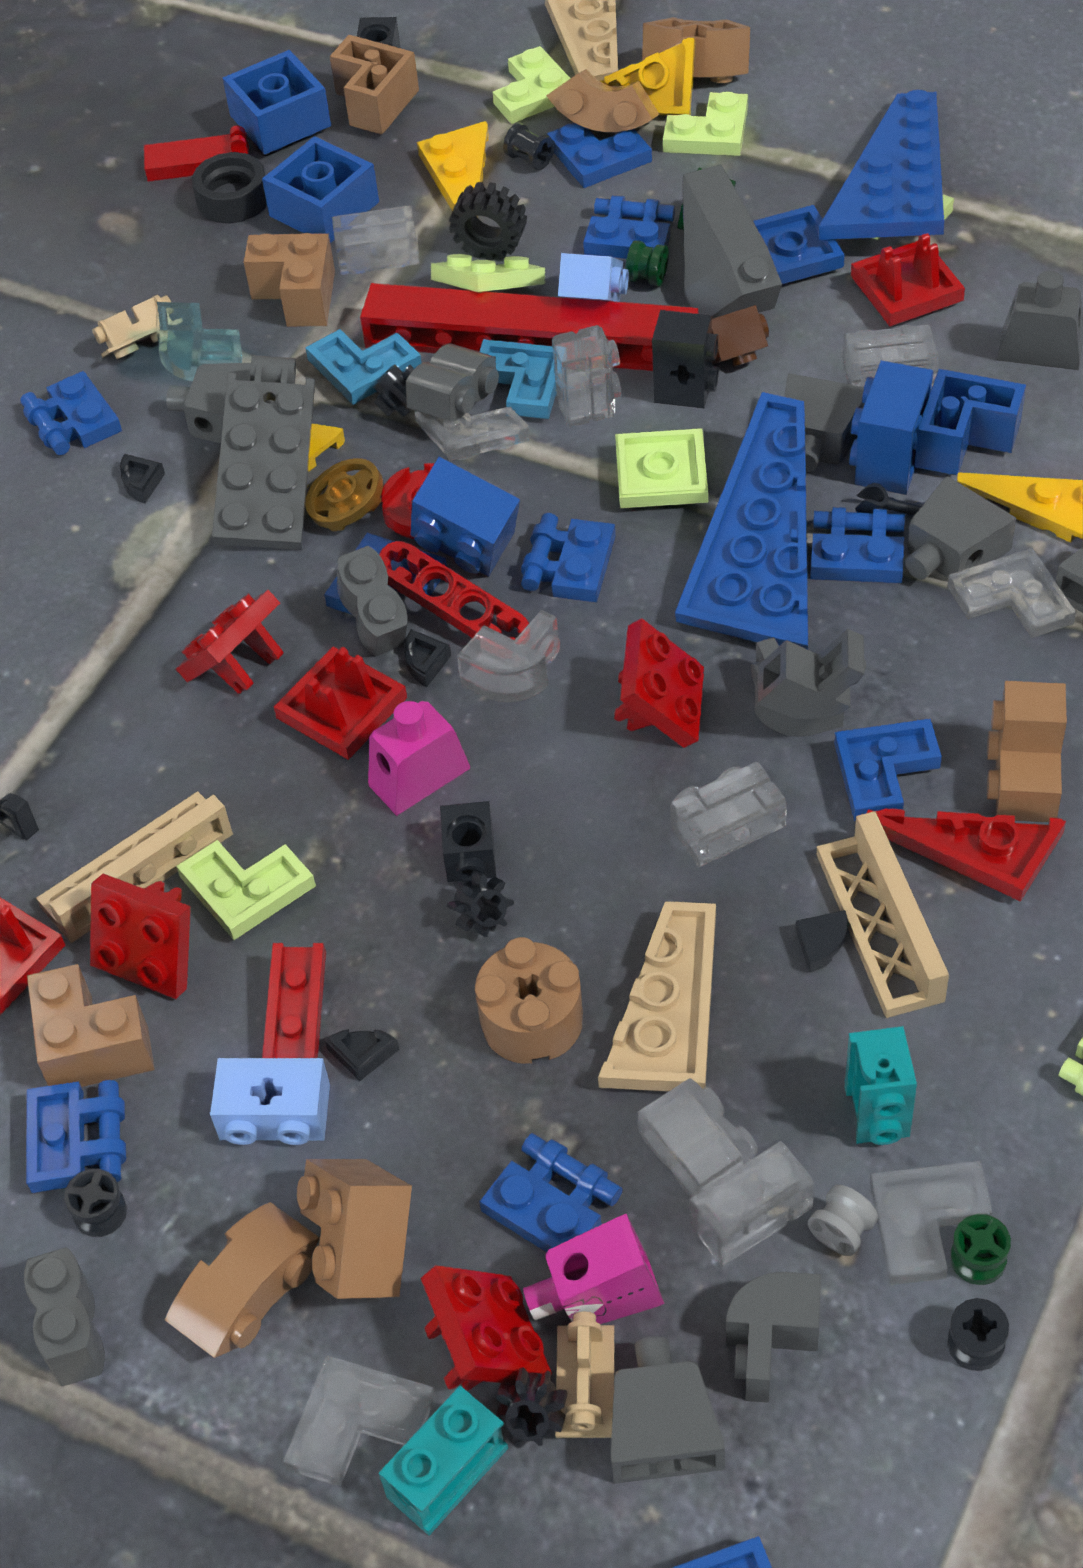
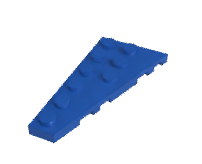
M912 90L908 93L896 95L819 225V240L920 236L926 233L929 235H944L936 92Z
M765 392L761 393L676 608V622L754 642L774 637L778 646L788 640L808 650L804 401Z

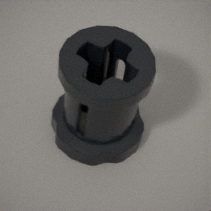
M520 122L515 123L508 130L503 143L505 155L511 158L520 157L528 161L529 165L536 170H542L549 164L555 150V142L551 137L547 135L538 136L530 132L528 126Z

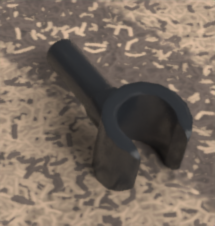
M872 483L857 494V497L865 500L857 505L855 510L858 513H873V509H887L915 516L922 506L888 497V493L883 486L878 483Z

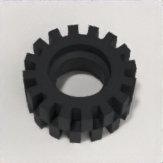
M476 182L474 188L470 184L459 195L449 222H451L449 226L450 233H455L453 240L456 244L463 241L464 244L461 249L465 252H468L470 248L475 250L473 256L479 259L482 253L486 254L487 260H494L496 254L499 260L504 259L507 253L511 255L518 246L527 222V215H524L526 211L524 204L518 205L520 198L516 194L511 197L507 196L510 189L504 186L501 191L496 190V183L489 182L487 188L484 187L483 182ZM477 216L488 217L494 220L500 227L489 226L480 221Z

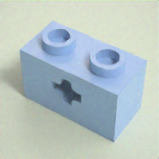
M561 253L559 297L620 302V294H627L629 272L628 269H623V261L609 256Z
M218 1058L210 1116L219 1140H227L238 1145L251 1144L256 1140H280L290 1145H301L308 1141H324L330 1082L323 1058Z

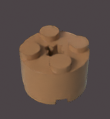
M518 937L510 940L505 948L494 953L483 964L476 979L475 995L481 1028L488 1045L493 1051L509 1061L526 1064L532 1063V1059L549 1056V1060L564 1054L573 1046L582 1030L583 1006L579 970L567 955L550 945L533 942L525 937Z

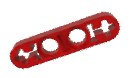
M395 541L382 548L379 555L387 569L389 586L500 656L515 658L528 650L531 644L530 625L521 613L409 543ZM404 558L407 559L410 571L400 566L395 571L392 570V560L400 563ZM411 572H413L414 574L417 575L416 578H415L414 583H413L412 573H411ZM432 579H442L449 585L447 591L438 597L427 595L423 588ZM469 602H478L486 609L484 615L476 620L465 619L460 614V610ZM495 615L497 619V626L492 624ZM500 628L506 632L517 628L519 639L510 637L503 641Z

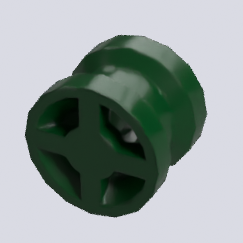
M634 240L630 245L625 269H628L629 281L637 282L643 279L648 280L652 286H661L668 267V247L661 244L649 247L646 246L644 241Z
M975 1214L963 1219L958 1224L953 1236L951 1264L954 1272L962 1280L975 1285H986L999 1279L1007 1266V1256L1011 1248V1237L1007 1227L999 1219L985 1214ZM979 1253H988L989 1256L976 1258Z

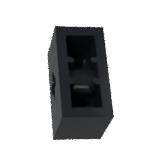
M660 310L652 338L654 403L705 408L709 391L716 392L719 367L712 366V360H716L719 335L712 334V315Z

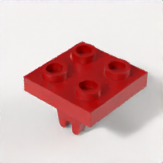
M928 233L920 235L918 241L892 249L891 246L882 248L881 254L851 264L852 279L889 326L964 301L965 287L940 258L938 245L936 243L930 245V235Z
M266 590L254 599L249 593L246 594L235 605L231 604L212 621L214 626L205 634L201 633L181 651L186 656V659L175 670L188 683L207 670L212 669L237 693L241 694L244 690H248L254 682L231 654V651L244 641L268 664L278 660L284 652L261 622L280 602L269 590Z
M643 618L628 625L624 667L618 676V682L622 684L620 700L623 704L615 709L614 719L616 721L628 719L627 729L630 731L654 725L685 748L698 742L704 666Z
M333 646L274 706L276 719L349 760L369 739L372 732L378 729L394 713L396 706L407 699L405 685L366 665L360 655L352 657L345 647L337 649Z
M104 873L91 883L90 966L177 999L187 989L191 906L180 902L182 889L175 887L169 892H164V882L156 881L143 889Z
M1 897L0 1015L28 986L27 975L40 973L66 946L61 934Z
M435 1265L421 1277L435 1314L434 1318L424 1327L428 1339H434L440 1334L442 1335L455 1365L444 1377L449 1390L461 1384L467 1391L482 1381L496 1383L503 1381L515 1384L519 1369L522 1367L528 1373L543 1374L547 1370L551 1372L543 1353L544 1346L542 1340L533 1329L523 1305V1295L513 1281L512 1276Z

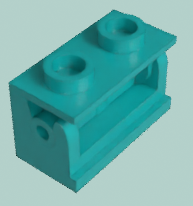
M904 1026L849 1033L844 1088L846 1096H852L857 1118L856 1144L872 1142L876 1145H888L899 1141L901 1138L910 1137L917 1081Z
M459 1386L378 1473L387 1499L430 1536L509 1449L508 1444L503 1440L501 1427L504 1425L503 1421L463 1387Z

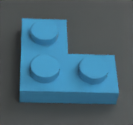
M341 329L305 347L308 361L352 405L376 393L377 391L373 388V385L392 365L396 364L403 371L409 364L415 369L422 363L421 355L398 333L391 335L364 351Z
M483 339L479 352L496 357V369L499 373L498 383L511 384L506 400L507 415L549 419L566 363L565 348Z

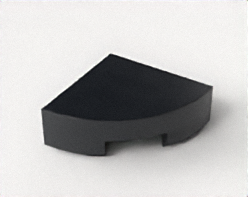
M124 454L120 462L121 478L127 493L137 501L146 504L165 475L163 464Z
M411 629L405 639L406 665L412 677L423 686L428 687L451 657L450 645Z
M8 793L0 799V823L22 840L25 839L27 841L39 830L28 802L12 793Z
M845 910L796 921V933L809 972L827 966L832 961V957L841 949L847 936V914Z
M347 1029L325 1039L327 1050L359 1081L400 1050L398 1041L393 1036L376 1029L374 1032H350Z

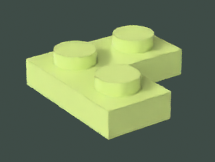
M541 46L528 49L519 55L508 58L509 72L517 81L492 91L493 103L507 120L513 124L555 107L546 95L571 78Z
M710 92L706 117L687 114L667 115L663 136V152L740 156L748 110V94Z
M453 254L447 256V262L431 263V280L475 292L543 285L545 284V268L529 264V258L505 257L504 264L495 265V261H472V256Z
M218 840L176 866L180 878L233 940L316 887L313 874L286 844L245 871Z

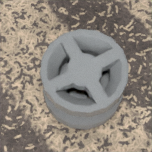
M834 1185L826 1194V1206L823 1209L816 1210L808 1219V1227L817 1240L827 1248L844 1256H852L860 1247V1235L863 1231H869L874 1227L879 1215L876 1208L862 1194L844 1185Z

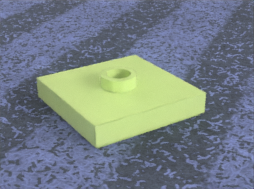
M702 428L615 434L620 508L708 503V483Z

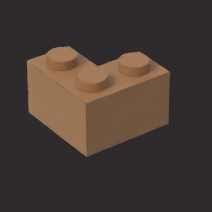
M348 35L330 55L335 92L337 95L345 97L350 126L383 134L419 91L415 54L412 51Z
M329 233L248 235L244 267L251 300L281 299L287 327L327 326L335 276Z
M1005 681L1002 701L993 700L991 730L997 731L988 732L987 760H996V770H988L987 799L996 800V815L1015 816V821L1049 822L1050 818H1057L1062 795L1061 750L1067 724L1066 684Z
M79 964L27 975L37 1063L48 1086L79 1081L81 1087L105 1080H114L155 1070L148 1025L136 995L93 1004L91 993Z
M306 1159L305 1173L300 1178L297 1186V1201L301 1208L300 1213L321 1227L320 1244L314 1249L312 1256V1270L316 1278V1284L337 1299L400 1296L412 1185L367 1159Z

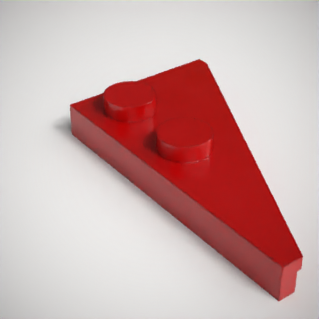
M885 808L876 811L888 840L1020 902L1062 837L1066 821L1060 818H1050L1049 824L1043 825L1015 823V816L1013 815L985 817L977 813L937 811L935 819L905 817L904 809Z

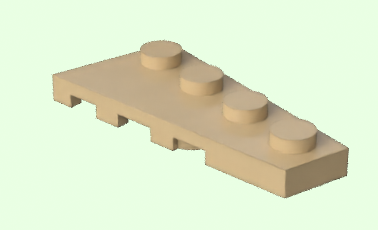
M545 0V6L575 75L587 69L597 81H601L605 76L618 71L615 0Z
M664 903L645 953V962L639 977L635 979L630 992V1001L622 1022L619 1021L614 1034L613 1046L607 1062L604 1061L598 1076L599 1088L705 1093L716 904Z

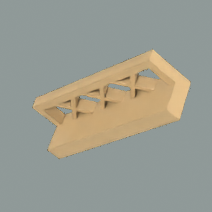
M197 791L38 896L36 899L40 908L70 943L74 942L91 930V883L104 873L143 889L156 881H165L178 872L177 865L216 840L221 843L233 835L225 806L214 794L205 799Z
M876 811L856 816L854 837L817 846L816 855L840 911H846L847 928L886 1018L943 1003L946 1000L949 973ZM858 853L863 864L857 876L837 869L833 859ZM844 885L850 887L849 890H848V892L846 891V888H845ZM858 891L878 899L880 907L874 916L853 907L852 901ZM884 916H886L888 922L882 920ZM862 925L867 927V930L865 932L862 928ZM876 931L896 939L898 948L892 958L871 949L869 942ZM902 957H904L906 964L900 961ZM880 967L885 968V971H884L883 974H882V972H881V970H880ZM893 973L913 980L918 992L893 999L887 984Z

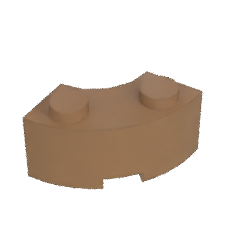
M673 17L643 23L642 61L654 53H661L682 43V40L686 38H695L693 77H710L712 82L728 83L733 81V76L748 74L749 26L727 19L692 21Z
M587 69L576 74L546 95L556 109L565 117L580 126L595 131H627L642 126L659 115V112L639 81L627 86H609L597 81Z
M271 1202L260 1206L244 1216L225 1233L226 1239H228L227 1244L209 1266L200 1260L181 1287L165 1318L166 1322L213 1358L249 1345L258 1334L261 1320L269 1309L286 1292L301 1285L312 1270L311 1257L320 1237Z

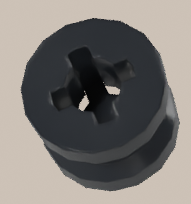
M88 1169L78 1173L70 1180L65 1189L64 1200L68 1211L73 1216L75 1225L83 1234L91 1237H103L113 1233L122 1225L126 1218L127 1205L116 1179L109 1172L102 1169ZM101 1202L106 1203L100 1209L92 1211L94 1206Z
M980 1298L965 1300L956 1307L951 1316L947 1346L950 1355L959 1365L968 1370L982 1371L991 1369L999 1363L1004 1354L1005 1344L1009 1335V1322L1005 1312L997 1304ZM979 1325L989 1333L986 1335L980 1331Z

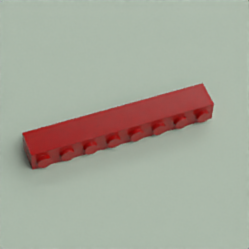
M371 283L360 320L365 348H369L395 333L401 335L417 352L436 353L446 344H455L479 352L483 339L564 347L566 350L565 364L653 371L652 338L660 310L699 314V309L693 307Z

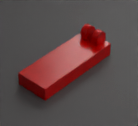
M236 125L230 129V134L144 145V169L147 181L193 176L195 169L203 161L217 154L229 152L248 154L249 144L245 129L242 126Z
M273 943L262 1058H318L326 963L324 943H313V947H284L283 943Z

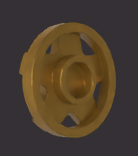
M353 458L336 463L319 475L311 485L306 496V510L317 525L329 528L331 531L344 530L347 525L361 519L368 512H374L381 502L380 496L383 489L382 475L377 467L366 459ZM360 470L353 476L348 475L346 473L349 471ZM328 485L326 492L320 495L323 489Z

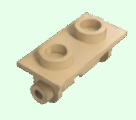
M155 295L153 298L133 306L131 309L138 321L134 324L131 323L125 310L105 320L98 321V327L92 329L93 334L99 344L106 342L109 348L101 354L102 358L114 353L118 360L139 350L136 342L150 336L153 343L174 334L175 330L172 325H175L183 318L180 315L171 319L169 312L173 311L174 308L169 297L165 295L160 298L159 295Z
M577 1312L573 1315V1322L567 1326H557L556 1390H567L568 1395L565 1407L561 1409L566 1415L563 1429L561 1432L555 1431L556 1438L612 1437L614 1325H600L596 1322V1315L591 1312Z

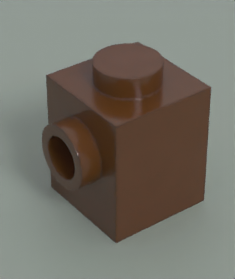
M756 305L712 319V334L719 335L716 360H712V365L731 359L733 367L756 360L757 355L755 351L768 347L766 340L769 337L768 324L764 315L758 313Z

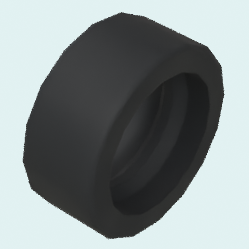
M237 152L217 154L203 161L195 169L192 176L198 210L204 217L220 223L242 222L256 216L267 204L262 178L266 175L262 163L251 155ZM239 182L248 184L246 187L235 192H214L216 188L229 183Z

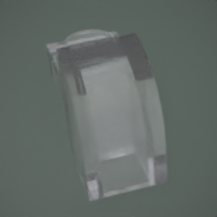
M541 610L515 640L484 625L457 655L461 686L487 699L498 702L523 701L542 692L548 686L546 664L551 663L555 659L560 649L561 643L558 637L557 617Z

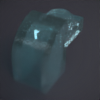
M157 302L156 331L159 356L162 364L170 373L181 379L193 381L198 367L203 364L242 363L243 356L239 330L203 329L199 303Z

